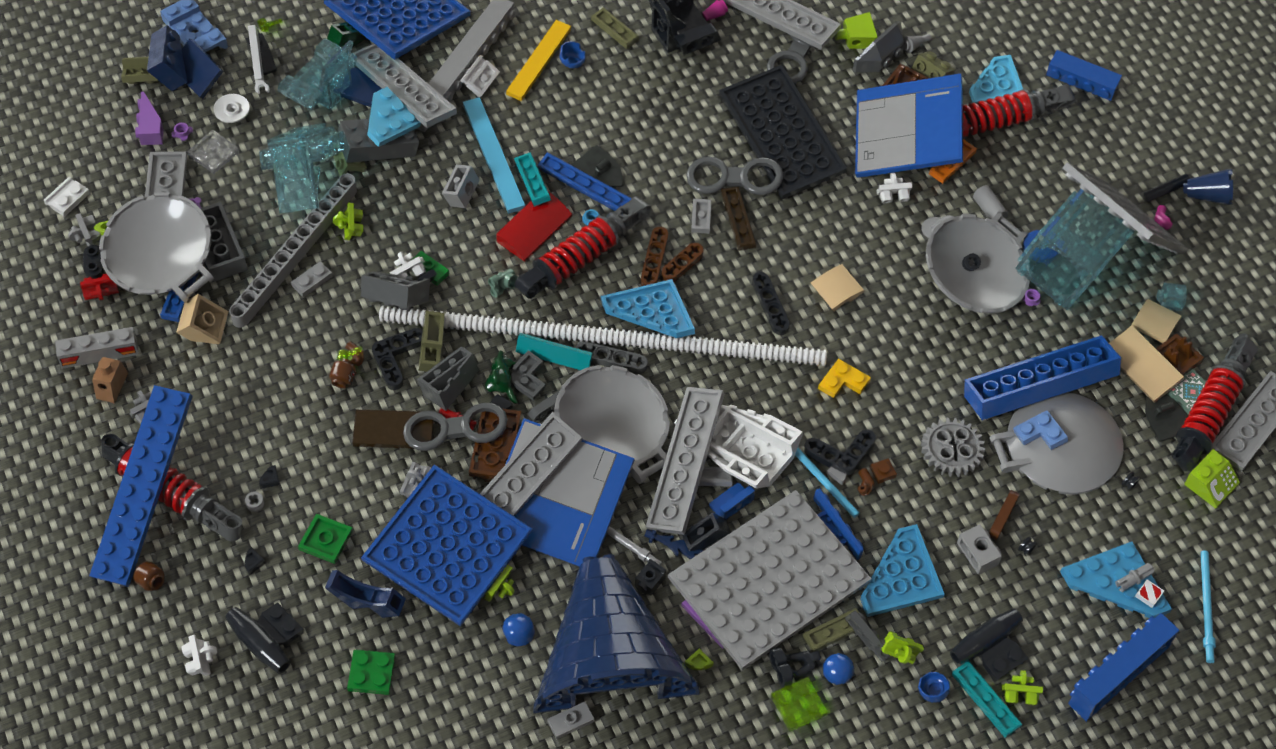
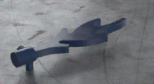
M648 529L644 537L649 538V543H652L655 539L671 549L676 556L679 555L678 550L689 559L703 552V550L689 551L684 540L671 542L674 539L673 535L662 536L656 534L655 530L651 531Z

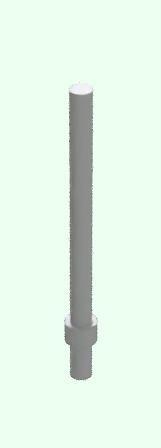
M609 526L606 534L637 554L639 559L643 562H648L649 559H652L662 566L663 562L651 555L649 550L639 547Z

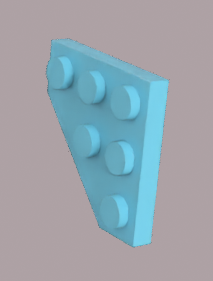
M1011 55L997 56L991 60L989 66L984 69L976 83L969 90L972 103L986 101L989 98L994 99L997 96L1003 97L1005 94L1011 95L1023 89Z
M388 87L373 93L367 136L378 147L420 127L421 122L409 112L402 101Z

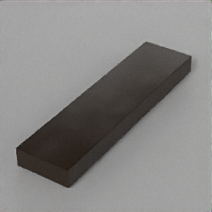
M739 186L721 189L722 199L738 251L756 248V241Z

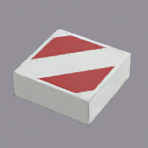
M1146 580L1135 597L1153 608L1164 593V590Z

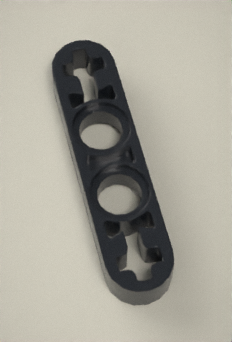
M757 272L753 275L752 279L755 293L772 331L777 335H785L789 330L790 324L769 276L764 272ZM758 279L764 281L763 288L761 282L758 281ZM764 293H770L772 295V298L765 299L762 295ZM777 308L779 312L772 314L769 309Z

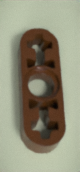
M699 243L689 244L662 268V280L672 279L673 282H676L702 259L703 246ZM685 260L687 265L680 266L677 262Z
M1010 490L990 529V538L998 540L1020 493Z

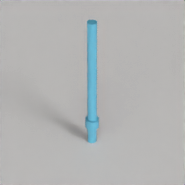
M797 448L795 456L850 515L856 518L860 514L859 511L812 461Z
M1201 551L1205 630L1203 647L1206 650V662L1214 663L1216 639L1213 637L1209 552Z

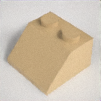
M197 294L184 303L176 333L190 341L220 344L229 311Z

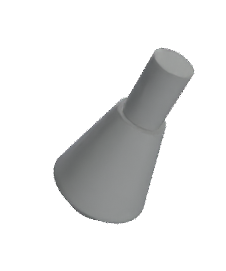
M931 35L903 37L902 48L907 53H911L924 42L930 41Z

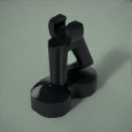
M777 647L770 649L769 652L770 663L777 673V679L781 687L792 685L793 675L800 679L814 670V667L819 665V660H821V655L818 651L785 654L781 648ZM803 661L804 665L796 671L787 662Z

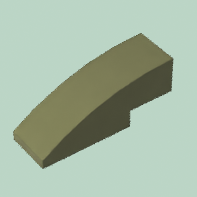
M427 310L425 312L418 371L427 372L440 362L445 313Z

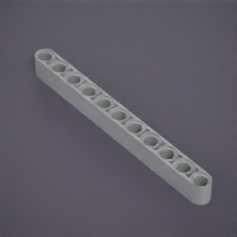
M346 173L339 177L230 307L229 312L235 327H245L330 226L333 222V217L338 215V212L342 211L354 197L357 187L355 177L352 174Z

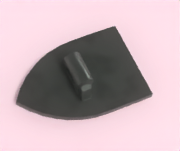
M595 145L571 164L573 167L610 187H622L623 178L620 166L613 157L598 145Z
M1167 394L1155 403L1147 396L1145 402L1146 417L1159 442L1176 437L1178 430L1184 425V421L1187 418L1182 407Z

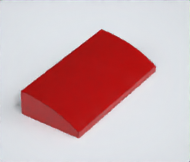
M549 191L550 201L534 206L532 201H530L496 233L497 243L524 262L572 217L570 210Z

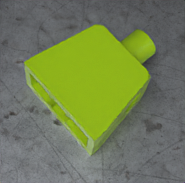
M870 12L846 18L843 23V29H840L835 35L836 40L845 39L849 49H866L878 38Z

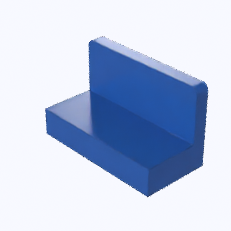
M736 483L711 501L709 507L717 515L727 520L754 500L755 490L750 485L744 488L740 483Z

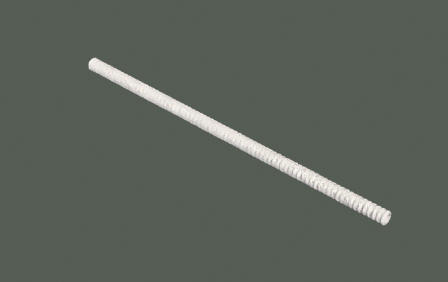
M382 305L379 311L380 322L386 321V323L392 321L394 324L395 322H398V324L403 322L404 325L409 323V325L415 324L418 326L421 324L423 326L426 310L420 311V309H417L415 311L414 308L402 310L397 309V307L391 308V306L385 308ZM446 312L444 315L445 329L448 327L450 329L456 328L457 330L462 328L464 331L465 329H468V331L473 329L474 332H477V330H480V332L485 331L486 333L489 331L491 333L497 332L498 334L503 332L504 335L506 333L512 335L513 333L515 336L523 333L534 337L538 336L539 338L543 336L545 339L548 337L550 339L556 338V340H559V338H562V340L568 339V341L573 339L574 342L580 340V342H597V344L603 342L604 345L606 343L612 345L613 343L615 346H618V344H621V346L627 345V347L633 345L634 348L636 346H639V348L643 346L645 349L647 347H650V349L656 348V350L662 348L664 351L665 349H668V351L673 349L674 352H677V350H680V352L686 351V353L692 351V353L698 352V354L703 352L704 355L706 353L712 355L713 353L715 356H718V354H721V356L727 355V357L733 355L734 358L736 356H739V358L744 356L745 359H748V357H751V359L757 358V360L763 358L764 361L766 359H769V361L774 359L775 362L777 360L783 362L784 360L786 363H789V361H792V363L798 362V364L804 362L805 365L807 363L813 365L814 363L816 366H819V364L825 366L827 361L826 349L820 351V349L814 350V348L809 350L807 347L806 349L802 347L797 349L796 346L794 348L788 346L787 348L785 345H782V347H779V345L773 346V344L767 346L766 343L764 345L758 343L757 345L755 342H752V344H749V342L743 343V341L737 343L736 340L735 342H731V340L727 342L725 339L723 341H720V339L714 340V338L708 340L706 337L705 339H702V337L697 339L696 336H693V338H690V336L674 338L666 334L661 335V333L657 335L655 332L649 334V332L643 333V331L637 333L636 330L634 332L628 330L627 332L625 329L619 331V329L614 330L613 328L610 330L608 328L602 329V327L596 329L595 326L593 328L587 326L586 328L584 325L578 327V325L572 326V324H569L567 326L565 323L563 325L560 323L556 325L554 322L552 324H549V322L543 323V321H540V323H537V321L531 322V320L526 322L525 319L522 321L519 319L514 320L513 318L510 320L508 318L502 319V317L496 319L495 316L493 318L487 316L486 318L484 315L481 317L478 315L473 316L472 314L467 316L465 313L463 315L461 313L456 315L455 312H452V314Z

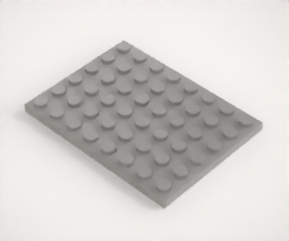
M1068 162L1064 165L1063 169L1067 172L1065 175L1070 180L1081 184L1079 187L1086 193L1094 195L1093 199L1100 205L1109 207L1108 211L1113 216L1123 219L1122 223L1129 229L1137 231L1136 235L1143 241L1163 249L1165 248L1167 251L1169 250L1175 254L1178 252L1181 254L1186 253L1188 250L1186 246L1110 183Z
M796 490L668 574V579L741 670L747 668L770 652V649L776 648L869 584L872 579Z

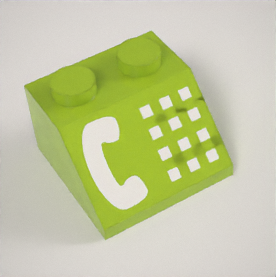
M1212 449L1190 472L1184 485L1216 509L1240 482L1229 460Z

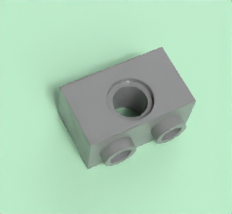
M456 164L442 192L451 207H467L480 180L472 166Z
M980 524L960 533L957 544L978 575L999 565L1002 557L1001 551L998 546L993 544L988 531L984 530Z

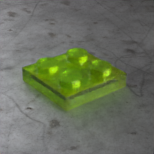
M809 677L771 693V698L789 732L827 716L828 712Z

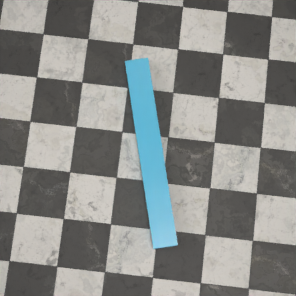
M480 97L464 101L463 107L508 214L522 210L525 207V203Z

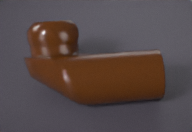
M349 341L345 348L352 353L351 361L353 364L360 366L364 362V350L352 341Z
M863 468L858 472L862 479L861 485L858 486V491L861 495L865 496L871 493L875 483L867 468Z

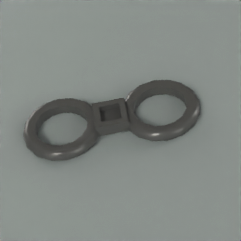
M790 35L793 43L787 51H780L769 59L767 70L774 68L776 62L781 59H793L801 66L800 72L790 77L793 83L796 84L807 75L808 64L805 57L810 48H814V46Z
M709 156L694 161L689 166L686 176L690 187L698 193H715L724 186H744L752 194L766 195L776 191L781 185L783 171L777 162L769 158L753 159L744 167H727L722 160ZM703 165H714L722 172L720 180L710 186L697 183L694 179V174ZM757 166H768L774 170L776 177L770 185L757 187L749 182V172Z
M493 403L474 405L466 411L464 416L447 419L436 411H422L409 418L404 426L403 435L407 444L419 451L435 449L443 444L446 439L468 437L477 443H487L496 440L503 434L507 428L508 419L505 411ZM484 411L495 413L499 417V424L496 429L486 434H478L472 431L470 421L476 414ZM426 419L437 421L441 425V431L435 439L428 442H420L412 437V429L420 421Z

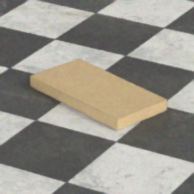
M1132 325L1109 343L1121 357L1120 369L1154 403L1184 380V376Z

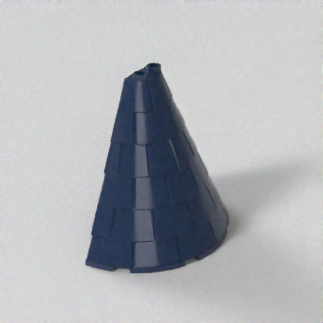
M608 554L603 556V558L591 556L583 558V563L579 566L572 587L573 591L564 612V618L556 636V642L548 660L549 663L542 679L540 690L533 705V713L570 709L575 706V695L657 685L658 699L700 695L698 683L687 670L686 665L659 627L658 622L631 584L632 582L615 559V556Z

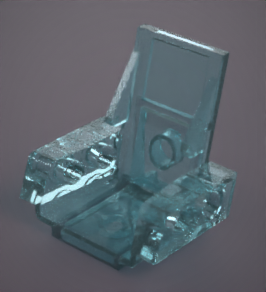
M324 38L316 46L314 57L294 77L287 75L279 83L277 91L311 111L318 103L331 110L343 98V93L352 85L350 70L356 66L358 57L351 53L353 41L349 40L343 47H340Z
M325 123L293 128L267 140L268 148L259 151L261 170L274 168L279 213L319 207L320 167L318 165L313 166V162L323 161L344 150L343 131L335 132L333 126L326 127Z

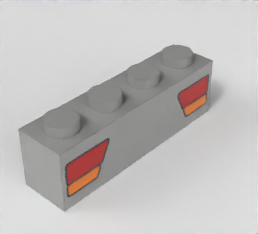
M133 327L55 341L56 354L62 369L96 363L103 357L119 359L139 355L137 338Z

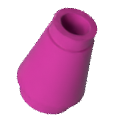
M716 0L702 12V15L706 21L724 16L728 12V8L723 0Z

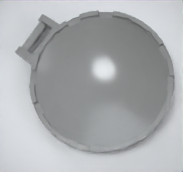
M156 192L154 195L146 197L143 195L127 202L112 215L106 224L107 228L104 235H101L99 250L102 266L110 279L127 291L152 295L173 290L186 303L193 293L208 281L211 282L214 279L203 266L211 245V230L208 220L203 211L193 201L184 196L171 195L169 192ZM200 272L203 276L183 292L180 287Z
M1000 211L992 219L979 218L975 214L951 216L935 227L927 242V265L937 286L952 301L974 312L992 314L1009 310L1024 297L1030 284V264L1028 257L1024 256L1021 250L1023 247L1020 244L1027 233L1021 232L1002 216L1003 214ZM971 253L977 254L981 259L980 267L974 271L965 270L962 266L963 258ZM973 259L968 260V261H970V262H969V265H970V266L975 265V264H973V263H974V260H973Z
M600 365L588 367L578 371L566 380L557 395L554 413L578 433L583 440L633 457L635 461L630 474L639 484L644 482L648 476L663 468L667 455L662 450V446L668 435L670 420H668V408L665 400L650 381L640 374L635 375L627 371V368L614 365L611 367H600ZM653 457L657 459L658 462L643 471L638 467Z
M1069 392L1018 408L1009 422L1008 431L994 434L989 438L999 457L1002 473L1019 470L1037 486L1045 490L1049 488L1059 491V494L1068 495L1091 492L1105 485L1117 472L1124 451L1120 429L1112 416L1091 399ZM1047 410L1068 437V442L1051 450L1042 437L1023 445L1014 433L1013 428ZM1002 443L1006 444L1012 461L1008 462Z

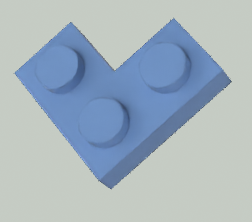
M1047 410L1013 428L1014 433L1023 445L1039 437H1042L1051 450L1068 442L1067 435Z

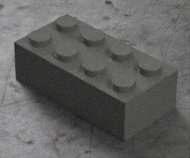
M369 119L340 121L337 138L346 163L414 157L416 155L419 140L415 130L378 147L367 136Z
M218 202L200 208L206 216L211 230L210 250L204 264L214 277L212 282L247 271L245 257L222 203Z

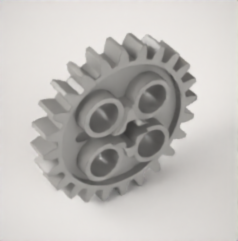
M946 418L944 423L939 419L938 425L933 422L931 428L927 427L926 433L923 434L921 453L925 454L924 460H929L928 466L935 465L934 471L942 470L941 475L946 471L949 473V477L952 476L953 472L956 473L957 477L960 476L961 472L967 475L968 470L974 472L975 467H979L980 461L983 460L985 452L983 446L985 442L980 441L982 434L976 435L978 429L971 430V423L965 426L964 420L957 423V418H954L953 422Z

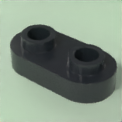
M90 245L83 252V270L87 278H100L104 273L100 260L101 253L97 245Z

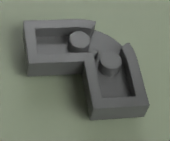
M528 350L513 366L512 382L517 390L534 401L546 388V384L533 376L543 365V360Z

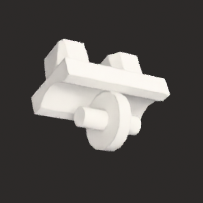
M891 173L890 179H884L885 185H879V189L876 190L877 195L881 197L882 203L892 202V194H898L899 202H907L910 199L912 182L903 183L902 178H896V174Z
M399 252V259L394 261L396 266L403 265L390 272V274H396V278L406 279V276H408L407 271L412 269L415 276L418 277L426 273L423 265L425 261L423 257L419 256L408 262L409 259L413 258L412 254L404 255L402 252Z
M196 635L189 636V642L181 646L185 657H193V661L185 665L186 672L190 675L199 673L204 676L210 675L209 662L213 661L212 656L217 654V648L210 646L209 641L204 642V640L197 639Z

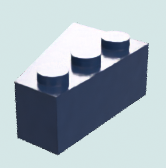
M166 25L151 35L147 71L168 89L174 91L187 83L180 36L175 30Z

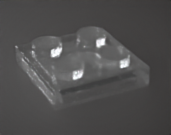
M211 130L190 148L187 154L208 171L215 174L239 153V148L216 131Z

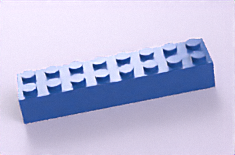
M1101 335L965 379L964 397L981 420H985L1120 375L1121 357Z

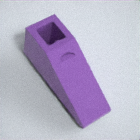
M141 92V99H138L140 113L136 115L137 124H139L135 128L136 138H139L141 145L163 144L164 129L161 119L146 94Z

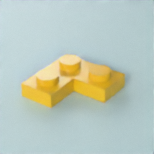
M838 358L818 385V389L832 398H835L844 385L861 394L870 382L871 377Z

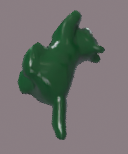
M500 350L492 362V372L485 382V387L489 392H506L509 399L514 404H518L511 388V377L509 374V369L513 368L516 361H512L506 355L503 356V351Z

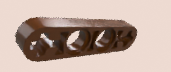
M656 227L652 231L641 274V286L658 283L668 242V230L664 227ZM659 234H662L660 242L657 241ZM653 248H659L661 249V252L653 253L651 250ZM656 263L658 266L656 268H650L648 267V264ZM649 274L652 275V280L647 282Z

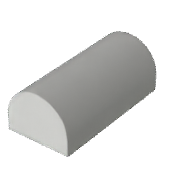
M984 185L975 191L973 198L989 219H992L998 211L1003 214L1004 218L1008 217L1007 210L988 185Z

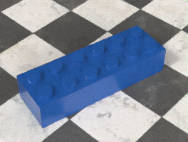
M1162 613L1156 618L1151 616L1145 622V627L1142 630L1140 628L1135 630L1128 642L1124 640L1117 647L1118 651L1114 655L1109 653L1103 659V664L1100 667L1096 665L1088 673L1090 675L1085 680L1081 678L1074 685L1075 689L1070 693L1071 699L1068 704L1086 722L1171 646L1179 629Z

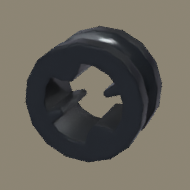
M974 253L965 256L962 260V266L967 271H974L981 265L980 257ZM973 259V260H974V263H973V264H975V265L970 266V265H969V262H970V261H968V260Z
M1133 471L1128 474L1121 484L1122 486H1127L1128 491H1131L1141 478L1139 476L1136 477Z
M1030 536L1018 548V551L1024 552V556H1028L1038 544L1036 541L1032 542Z

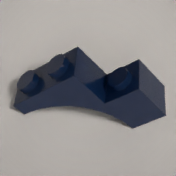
M332 570L325 586L326 590L352 609L369 607L382 618L399 616L406 600L404 596L393 588L367 585L346 576L339 570Z

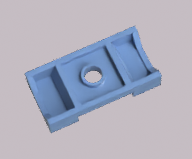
M180 0L160 11L163 22L179 34L183 46L190 38L205 52L217 46L224 49L228 48L224 35L218 28L212 26L201 13L198 4L194 0Z

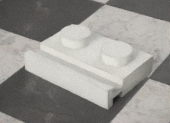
M482 55L475 60L460 80L478 97L484 94L500 72L488 60H484Z
M69 176L44 199V203L65 217L90 192L88 188L76 180H72Z

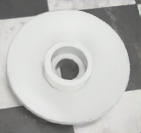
M239 94L224 95L214 104L215 116L225 123H235L243 120L250 110L247 99Z

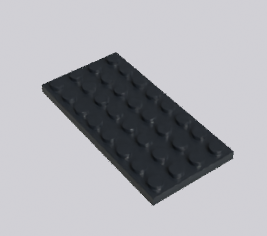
M783 65L719 90L721 99L756 157L772 159L782 168L783 180L777 189L781 199L847 173L846 166ZM762 166L771 182H773L776 177L774 170L768 166Z

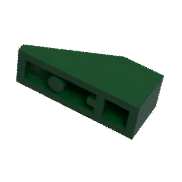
M348 22L331 25L326 43L334 51L341 52L350 50L365 40L366 37Z

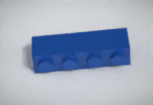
M1056 50L1046 73L1047 76L1110 101L1122 77L1118 73Z

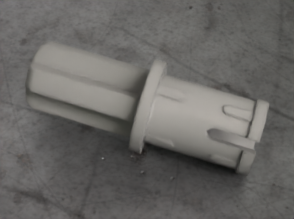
M1146 563L1136 570H1130L1128 575L1115 581L1117 588L1121 586L1119 591L1124 592L1135 584L1139 585L1141 580L1152 575L1155 572L1152 564Z

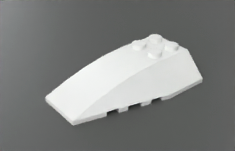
M722 405L708 456L725 472L754 488L769 487L794 459L803 432L772 415L765 413L760 415L756 414V411L748 409L745 411L738 409L734 405Z

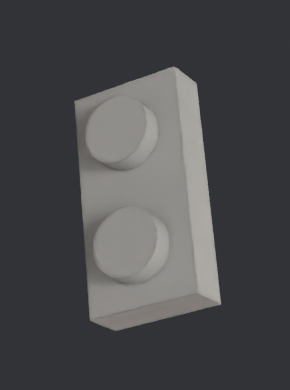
M693 199L691 233H710L711 200Z
M320 261L291 281V285L304 298L332 278V272Z

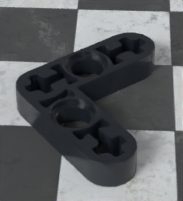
M413 328L377 341L372 345L373 357L389 389L398 390L403 386V377L394 356L420 347L423 330ZM396 341L404 343L401 347H395L393 344ZM386 362H390L393 364V366L389 369H385L382 367V365ZM391 374H393L395 380H397L396 383H394L391 380Z
M862 430L844 453L817 438H809L805 442L804 452L807 456L829 468L833 467L849 476L856 471L874 447L876 435L871 430ZM870 438V440L868 439L863 445V439ZM858 449L862 454L856 456L851 451ZM833 454L835 458L829 460L825 458V455Z

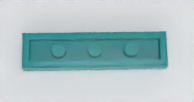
M531 152L514 158L533 205L537 206L550 201V195Z
M523 333L518 335L517 353L525 354L529 350L542 360L577 370L588 368L591 365L593 355L591 352Z
M969 661L952 672V676L1005 738L1021 728L1022 723Z

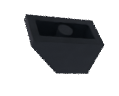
M260 33L258 36L263 75L276 72L277 68L269 45L263 34ZM248 37L246 38L248 52L252 58L250 39Z
M712 512L687 530L685 535L682 536L688 550L695 551L709 548L730 534L731 530L725 518Z

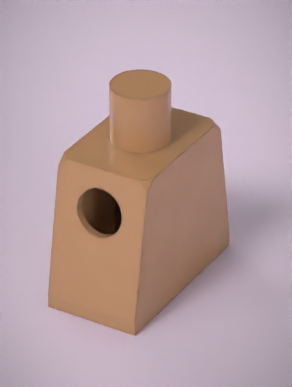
M106 357L99 361L92 380L96 399L111 403L116 402L128 375V371L121 361Z

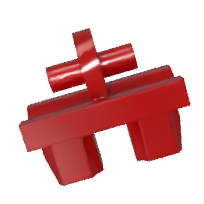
M103 274L101 278L96 279L92 277L84 278V281L80 282L84 300L99 297L101 301L104 300L103 296L119 293L117 284L107 274Z

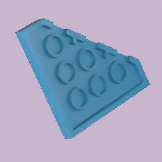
M672 279L601 296V303L608 315L674 338L695 334L693 323Z
M917 524L897 530L880 564L872 575L871 582L862 593L860 600L866 616L870 617L944 598V591Z
M1133 542L1065 566L1060 570L1070 589L1075 591L1081 590L1089 593L1091 597L1113 602L1118 607L1131 612L1133 610L1145 614L1147 618L1151 616L1156 618L1160 613L1165 615L1172 610L1163 594L1153 608L1135 597L1146 580L1157 585L1152 575L1141 580L1139 585L1135 584L1124 592L1119 591L1121 586L1117 588L1115 581L1128 575L1130 570H1136L1145 565Z

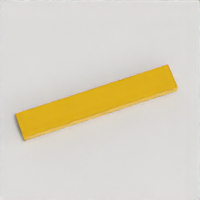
M555 20L506 90V95L520 101L524 99L571 31L570 25Z

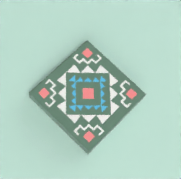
M1192 369L1184 375L1183 381L1166 394L1173 398L1182 407L1184 412L1189 414L1206 381Z

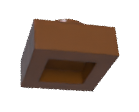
M889 458L873 463L870 466L878 484L894 479L897 476Z

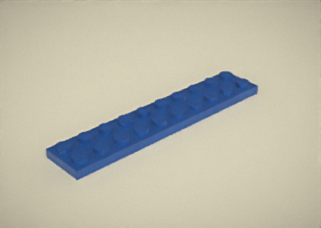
M154 385L98 548L90 577L129 587L193 397L190 393Z

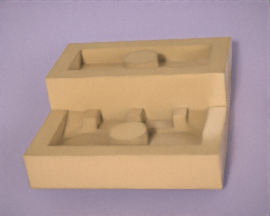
M843 264L832 268L811 282L815 290L833 311L837 310L847 301L852 302L865 292Z
M1147 299L1134 319L1132 326L1145 335L1164 343L1170 337L1181 315Z

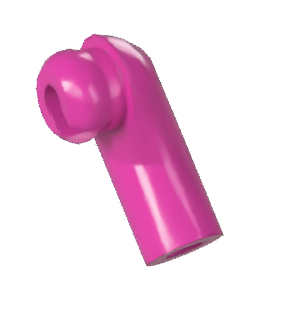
M1159 205L1154 220L1165 230H1169L1172 227V222L1165 215L1167 208L1164 205Z

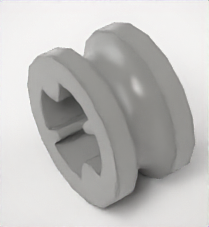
M255 491L247 494L245 503L248 510L258 512L263 508L264 500L259 492ZM255 499H258V503H257V504H256V503H254V505L251 504V500H254V501H255Z

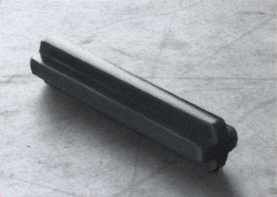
M1183 174L1144 192L1143 199L1146 202L1152 201L1183 187V183H1187V179L1191 178L1188 174Z

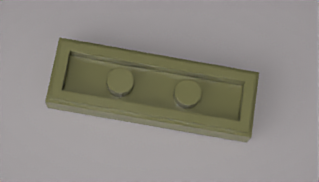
M604 7L591 16V21L624 48L628 49L639 41V36Z
M857 608L803 633V638L811 651H818L855 633L845 620V617L855 610L859 613Z

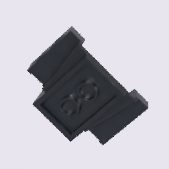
M648 0L652 9L651 30L667 53L681 49L683 55H686L722 40L713 24H708L697 9L694 0Z

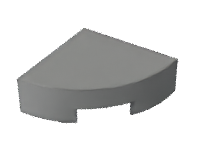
M833 467L827 470V474L839 484H844L847 474Z

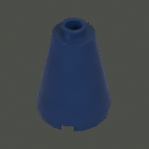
M1232 169L1187 179V183H1183V193L1187 194L1188 198L1233 205Z

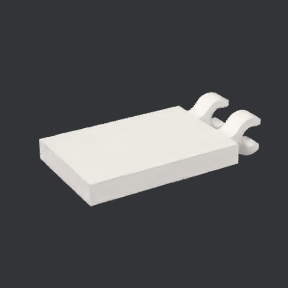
M255 25L248 26L256 83L255 91L260 94V88L264 86L265 91L269 93L270 87L264 82L258 28Z

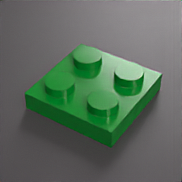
M316 513L298 545V549L335 564L349 540L353 528Z
M353 650L347 690L350 692L389 695L395 653Z

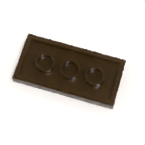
M356 409L352 440L353 447L411 448L403 435L404 426L409 418L419 413V411ZM426 419L417 423L412 429V437L420 442L431 441L434 420Z

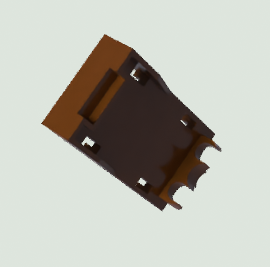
M503 409L508 419L507 428L503 434L494 441L487 443L475 442L469 476L473 477V479L479 477L484 479L485 482H491L505 466L520 429L521 411ZM482 412L477 433L486 434L492 432L499 424V417L492 412ZM475 456H478V462H475Z

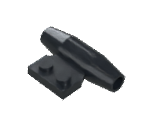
M278 602L262 612L258 621L238 607L232 608L226 614L225 619L238 639L259 661L278 674H282L289 668L291 663L279 645H288L304 634V629Z
M1015 608L992 617L967 634L950 651L952 660L956 664L961 665L981 656L983 667L994 682L1028 659L1017 642L1007 638L1023 622L1020 612Z

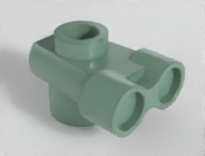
M512 269L499 272L488 279V283L491 286L490 293L493 297L497 298L506 288H515V281L518 276L515 275Z

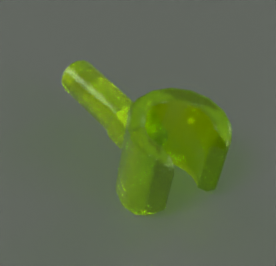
M261 18L257 21L262 32H267L272 25L282 23V19L267 22L266 19Z
M362 346L349 351L339 350L337 360L348 359L349 356L363 351Z

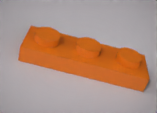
M963 139V162L934 166L930 169L929 175L942 184L945 183L976 153L977 148Z

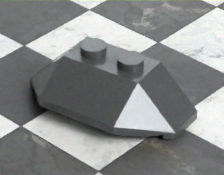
M900 21L891 25L862 54L854 59V72H880L885 67L887 68L892 60L900 57L903 52L904 42Z

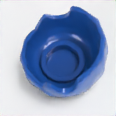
M565 42L561 45L560 61L568 68H579L585 63L586 52L581 50V46L577 42Z
M516 613L507 617L503 622V633L509 644L523 646L532 641L535 629L529 616Z
M841 653L832 654L823 664V675L830 683L835 685L846 684L854 676V664L847 655Z
M929 672L920 678L918 690L924 700L931 703H939L948 696L950 682L941 673Z

